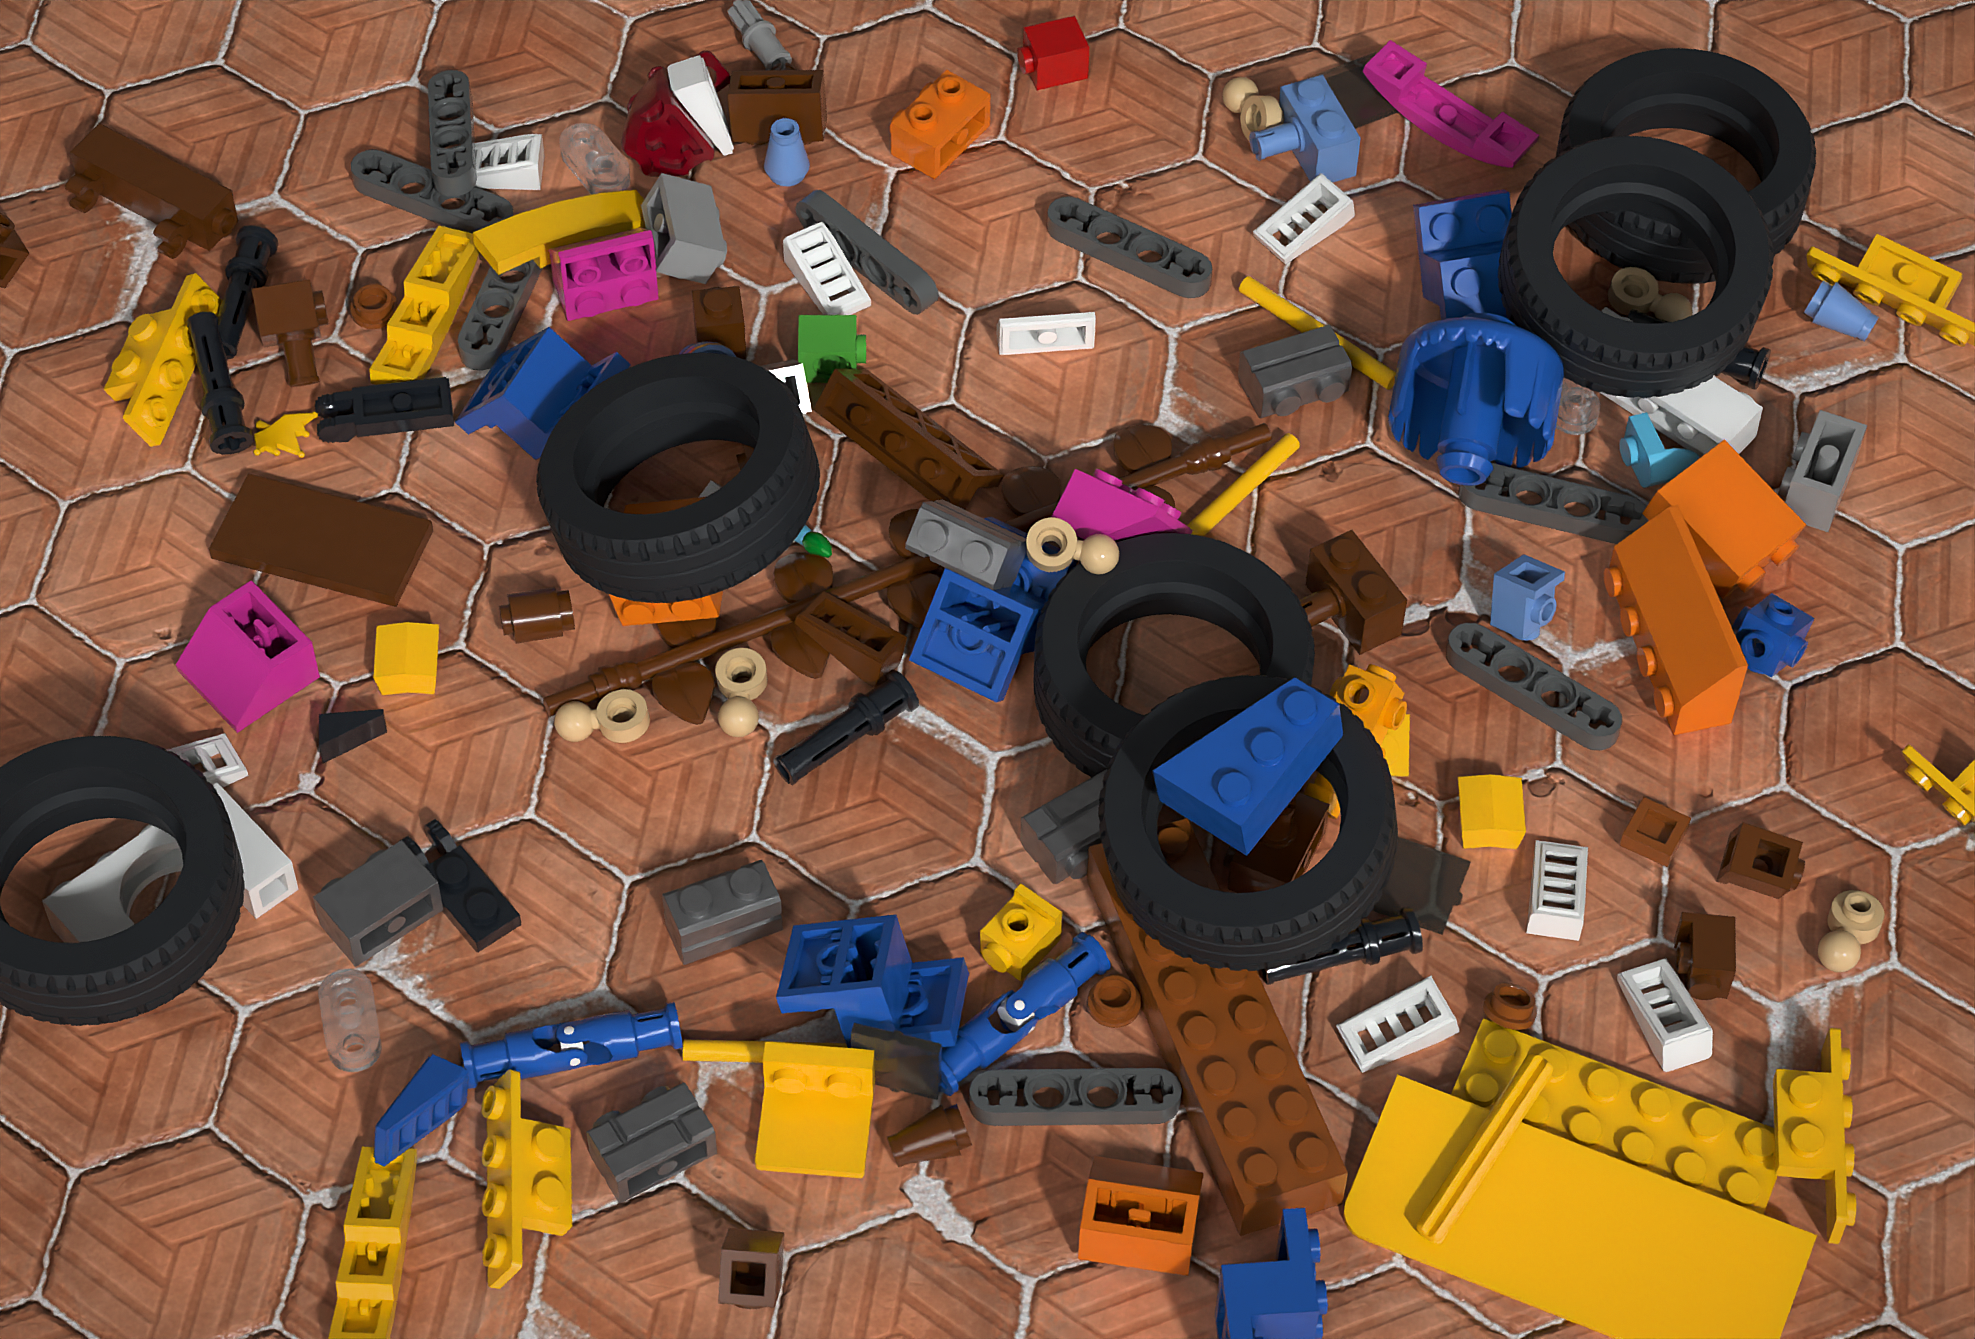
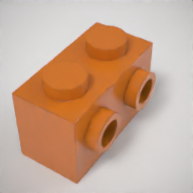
M946 70L934 82L927 83L919 96L906 109L899 110L892 118L889 126L891 133V155L935 180L990 126L991 94Z

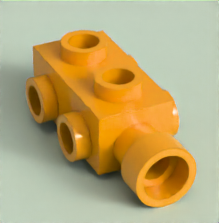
M1349 664L1344 676H1340L1335 680L1329 695L1334 697L1337 703L1344 704L1354 715H1357L1363 721L1364 727L1371 731L1376 742L1381 746L1388 729L1397 730L1404 720L1407 703L1402 698L1405 693L1395 683L1397 677L1393 673L1372 664H1368L1366 671ZM1367 689L1369 691L1368 698L1363 703L1357 704L1363 690ZM1381 747L1383 751V758L1385 759L1386 751L1384 748ZM1318 773L1314 784L1308 783L1303 794L1330 804L1328 818L1337 820L1340 814V806L1331 783Z

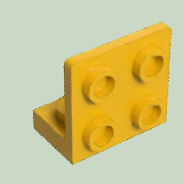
M765 1041L763 1053L764 1095L755 1155L756 1169L862 1178L865 1175L875 1089L874 1050Z

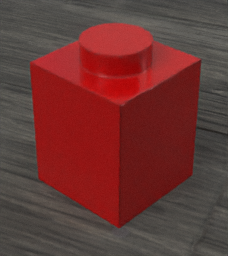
M1075 16L1023 27V47L1017 49L1018 62L1022 73H1029L1036 90L1088 79L1090 47Z

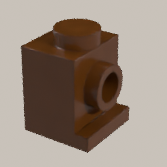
M1742 822L1729 835L1716 882L1726 885L1731 883L1780 899L1790 889L1796 890L1801 881L1805 868V860L1799 859L1803 842ZM1754 859L1763 860L1768 866V873L1754 869Z
M1682 912L1674 937V948L1677 949L1676 973L1685 974V988L1691 997L1699 1000L1727 999L1736 973L1735 917Z

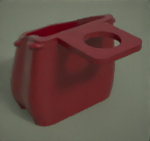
M704 50L695 55H700L701 58H704L706 66L711 67L715 71L716 77L713 84L716 92H719L730 83L731 77L729 72L711 51ZM663 66L653 67L649 71L646 84L628 102V115L622 133L621 148L625 154L637 161L639 170L646 176L659 177L661 173L671 176L687 175L696 165L706 160H713L714 146L712 140L673 94L668 70Z

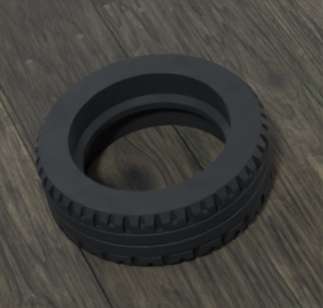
M1664 48L1636 53L1622 58L1596 72L1584 82V85L1578 88L1575 95L1569 101L1563 116L1555 158H1557L1558 154L1570 150L1574 146L1585 144L1588 141L1607 137L1629 136L1651 129L1675 128L1706 134L1738 151L1758 174L1761 183L1750 190L1748 194L1756 202V206L1761 211L1764 222L1768 226V236L1773 246V257L1780 253L1784 246L1793 238L1802 219L1816 166L1815 140L1811 127L1797 103L1769 76L1751 65L1726 55L1698 49ZM1605 211L1584 216L1569 224L1572 230L1589 248L1622 269L1627 267L1640 268L1649 272L1656 280L1670 283L1696 284L1716 282L1713 270L1700 248L1678 228L1656 217L1633 211Z
M1616 136L1588 141L1585 144L1574 146L1570 150L1558 154L1557 158L1545 163L1543 168H1540L1534 174L1533 179L1527 182L1520 193L1509 221L1499 257L1498 285L1499 291L1502 294L1501 301L1506 309V315L1511 322L1539 336L1556 350L1563 363L1564 378L1588 389L1614 396L1650 398L1680 393L1684 389H1692L1699 386L1701 382H1707L1713 378L1714 374L1723 371L1728 364H1731L1738 352H1741L1748 341L1766 300L1773 276V246L1768 236V226L1764 222V217L1756 206V202L1748 194L1744 186L1722 166L1691 148L1671 141L1643 136ZM1633 211L1656 217L1678 228L1703 252L1716 280L1713 297L1705 309L1674 322L1645 324L1615 318L1588 304L1567 284L1559 272L1553 257L1555 240L1561 229L1568 224L1598 212Z
M685 353L653 359L625 369L596 385L577 400L553 428L542 451L536 475L540 504L560 551L573 572L592 587L605 593L631 601L646 603H672L702 598L731 588L762 571L776 560L799 535L813 510L820 486V469L816 451L800 406L790 388L781 379L777 378L775 374L759 365L738 357L717 353ZM706 440L732 441L755 448L748 462L731 481L718 491L691 505L655 514H627L604 508L608 496L625 475L640 463L667 449Z
M1161 533L1117 542L1116 544L1119 548L1117 565L1108 573L1093 574L1088 572L1079 562L1078 565L1068 571L1066 576L1059 580L1056 588L1052 589L1048 596V601L1043 605L1037 623L1033 682L1039 718L1056 748L1064 753V757L1070 763L1076 765L1077 769L1091 778L1108 769L1107 766L1110 759L1116 754V748L1119 743L1125 739L1128 731L1136 726L1138 720L1144 716L1123 707L1108 697L1097 687L1087 673L1086 658L1089 649L1103 635L1123 623L1146 616L1168 614L1205 620L1223 628L1238 638L1257 660L1260 666V675L1286 678L1289 681L1295 677L1309 686L1312 684L1315 659L1314 638L1312 637V628L1308 621L1307 613L1300 605L1301 602L1297 595L1292 592V588L1281 579L1280 575L1261 560L1235 546L1208 537L1192 534Z
M1267 675L1223 677L1217 680L1202 682L1199 685L1191 686L1180 693L1168 697L1166 701L1159 703L1151 709L1150 713L1145 714L1139 719L1138 724L1128 731L1125 739L1116 748V754L1110 759L1107 772L1103 777V788L1100 790L1098 807L1099 830L1111 878L1123 906L1129 914L1133 915V919L1138 926L1144 929L1145 933L1152 939L1159 940L1160 945L1174 951L1175 954L1183 958H1192L1193 962L1202 965L1209 964L1210 967L1219 969L1230 968V970L1241 971L1242 969L1259 971L1263 968L1275 969L1281 965L1289 966L1296 964L1299 960H1307L1316 956L1318 952L1326 951L1331 948L1333 943L1340 942L1347 937L1350 931L1355 930L1361 924V919L1370 914L1374 905L1381 898L1382 889L1387 886L1394 867V854L1397 852L1398 826L1389 766L1386 759L1383 758V751L1371 731L1364 727L1363 721L1357 715H1354L1347 706L1340 703L1338 704L1340 705L1343 736L1315 770L1331 783L1340 806L1341 821L1338 838L1324 858L1305 874L1289 883L1269 890L1251 893L1222 892L1200 886L1176 873L1167 863L1161 851L1157 835L1158 815L1164 803L1159 801L1153 770L1287 683L1289 680L1286 678L1268 677ZM1312 687V688H1314L1315 690H1317V691H1319L1320 693H1322L1321 690H1319V689H1317V688H1315V687ZM1323 694L1328 698L1332 699L1333 701L1337 702V700L1329 694Z
M86 736L60 740L37 747L0 767V895L15 865L33 846L58 830L94 819L123 818L155 826L176 839L183 859V867L176 884L169 895L152 913L128 929L102 939L77 943H59L34 938L11 927L5 919L0 906L1 1005L8 1009H14L16 1013L23 1016H31L35 1020L48 1021L52 1024L90 1026L113 1023L139 1016L173 1000L189 989L192 984L203 977L204 973L215 964L217 957L227 947L226 943L232 938L235 925L238 923L241 915L240 908L243 906V892L245 890L244 871L235 835L224 803L212 783L207 782L206 776L200 770H196L195 766L190 762L181 759L179 755L172 751H167L161 746L149 744L146 741L116 736Z

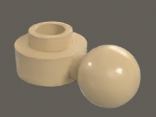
M1236 77L1225 85L1222 94L1224 104L1230 111L1241 114L1242 132L1248 140L1250 133L1253 131L1264 130L1284 123L1283 110L1278 101L1273 96L1259 95L1258 88L1252 80L1246 77Z
M1627 267L1619 270L1613 276L1608 290V300L1612 307L1621 314L1628 316L1632 309L1645 314L1651 311L1654 313L1655 318L1668 322L1692 316V306L1689 300L1678 293H1669L1664 296L1658 294V283L1649 272L1636 267Z
M1050 517L1039 520L1030 528L1027 535L1026 553L1028 559L1035 567L1042 571L1057 572L1068 567L1073 560H1079L1088 572L1105 574L1110 572L1119 560V548L1111 537L1104 534H1094L1087 537L1084 541L1077 540L1072 526L1059 518ZM1047 541H1054L1059 544L1061 549L1058 553L1051 555L1043 551L1042 545Z
M735 648L723 654L716 664L715 673L718 688L728 698L719 709L718 722L726 734L732 737H744L752 733L758 724L759 713L755 704L750 700L762 694L767 686L768 677L765 661L759 653L748 648ZM740 676L750 678L749 681L744 683L735 682V679Z
M628 689L616 690L607 694L600 700L597 709H591L579 701L565 703L558 709L554 718L557 733L563 739L570 742L585 740L596 729H600L601 733L610 741L617 743L631 742L641 737L650 724V716L645 699L639 693Z
M1848 890L1834 898L1827 918L1831 932L1824 935L1818 945L1819 960L1827 969L1834 972H1846L1852 969L1858 963L1861 956L1860 944L1869 943L1878 936L1884 920V909L1875 897L1863 891Z

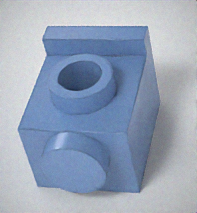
M1523 554L1494 573L1490 625L1511 634V636L1519 640L1527 641L1539 637L1540 627L1547 625L1555 614L1557 606L1556 599L1554 598L1555 586L1564 581L1565 571Z

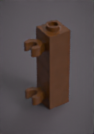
M100 123L70 151L75 175L67 181L65 189L76 196L70 200L69 205L82 213H87L94 207L99 195L148 219L157 224L153 231L154 236L164 240L157 247L158 252L171 259L181 254L187 240L210 251L222 238L230 235L235 225L239 222L232 190Z

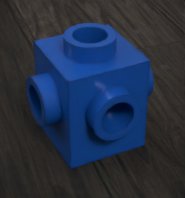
M1773 593L1769 594L1752 608L1745 606L1735 619L1732 629L1747 661L1748 669L1755 673L1766 674L1772 678L1787 665L1793 668L1799 662L1808 646V641L1804 639L1815 618Z

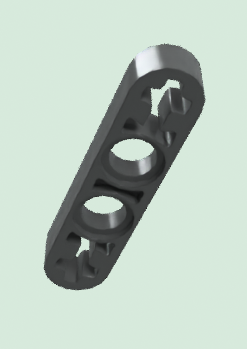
M447 70L439 72L429 80L428 103L431 170L437 192L451 197L470 192L476 186L477 174L473 98L469 79L461 71ZM453 93L454 97L447 98V94ZM459 117L457 119L443 121L447 118ZM454 144H462L454 148H445ZM450 168H458L456 173L451 174Z
M373 149L360 152L351 162L353 184L358 192L448 228L473 233L514 216L513 206L508 200L477 187L460 196L448 197L441 195L435 188L432 170L380 150ZM409 183H420L425 186L424 189L415 194L401 191V188ZM450 198H458L465 201L464 205L457 209L450 210L441 206L445 200Z
M815 190L796 204V214L804 228L823 222L834 236L850 265L907 311L918 315L938 301V289L927 272L828 194L821 190Z
M1061 197L1050 204L1047 214V230L1056 241L1184 298H1198L1209 291L1212 280V263L1202 253L1075 197ZM1111 232L1120 236L1121 239L1116 243L1106 244L1099 241L1096 237L1099 234ZM1151 250L1159 253L1162 258L1155 262H1145L1139 259L1137 255L1140 252Z
M533 259L509 270L520 271L525 275L523 279L513 283L503 281L500 278L502 274L498 275L490 266L458 336L460 358L466 367L481 371L491 369L500 354L505 352L543 269H540ZM494 305H502L509 309L501 317H490L484 313L487 308ZM483 332L487 333L488 345L483 344L480 347L484 339Z
M1492 463V473L1484 482L1487 484L1485 490L1475 488L1477 485H1459L1458 490L1461 502L1473 510L1613 544H1618L1648 522V519L1642 514L1646 505L1641 500L1632 496ZM1503 487L1508 488L1507 497L1501 496ZM1525 490L1533 491L1541 496L1542 501L1534 505L1525 504L1517 498L1516 494ZM1571 502H1580L1589 508L1590 513L1584 516H1574L1567 512L1564 506ZM1600 510L1606 511L1604 520L1598 519ZM1622 516L1631 518L1629 525L1620 523Z
M1463 623L1452 629L1448 637L1446 659L1455 670L1585 748L1601 751L1610 748L1616 743L1622 725V714L1612 702L1484 626L1476 623ZM1471 644L1478 647V650L1472 648L1468 653L1461 650V646L1468 648ZM1491 660L1490 666H1486L1485 661L1489 663ZM1504 666H1515L1520 668L1526 677L1519 681H1508L1499 674L1498 670ZM1548 691H1557L1567 698L1568 703L1561 707H1552L1542 700L1541 695ZM1576 707H1582V711L1578 710L1576 713V717L1573 718V715L1576 711ZM1599 720L1606 723V726L1600 725L1597 729L1589 726V723L1595 724Z
M1160 1068L989 1070L977 1075L972 1081L969 1090V1106L976 1120L991 1126L1161 1124L1173 1119L1178 1113L1182 1088L1180 1081L1173 1073ZM1103 1086L1112 1089L1117 1094L1118 1099L1110 1106L1100 1107L1092 1104L1087 1094L1095 1087ZM1051 1087L1060 1091L1063 1095V1100L1057 1106L1048 1108L1037 1104L1033 1099V1095L1040 1088ZM1127 1088H1133V1105H1126ZM1017 1089H1024V1106H1017ZM1151 1089H1161V1094L1164 1097L1163 1103L1156 1104L1152 1102ZM988 1091H999V1105H989Z

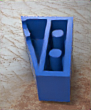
M1294 677L1154 769L1153 775L1159 801L1247 856L1342 738L1343 727L1340 705Z

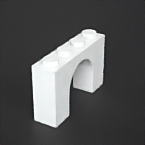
M216 782L213 786L221 797L228 813L243 864V878L245 881L243 906L257 919L299 890L293 864L282 850ZM148 824L137 837L116 851L104 854L94 866L72 881L61 883L53 890L50 896L42 900L51 928L64 943H77L102 939L135 925L129 918V913L135 898L141 890L161 876L182 870V852L176 839L165 831Z

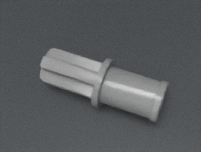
M750 0L733 1V6L728 10V16L742 34V43L746 49L755 52L766 68L765 70H771L777 63H781V70H785V63L791 64L792 58L775 36L776 29L773 24L763 20Z

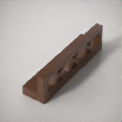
M834 369L813 408L814 411L930 501L945 500L966 510L977 488L998 487L1004 477V474L867 369Z

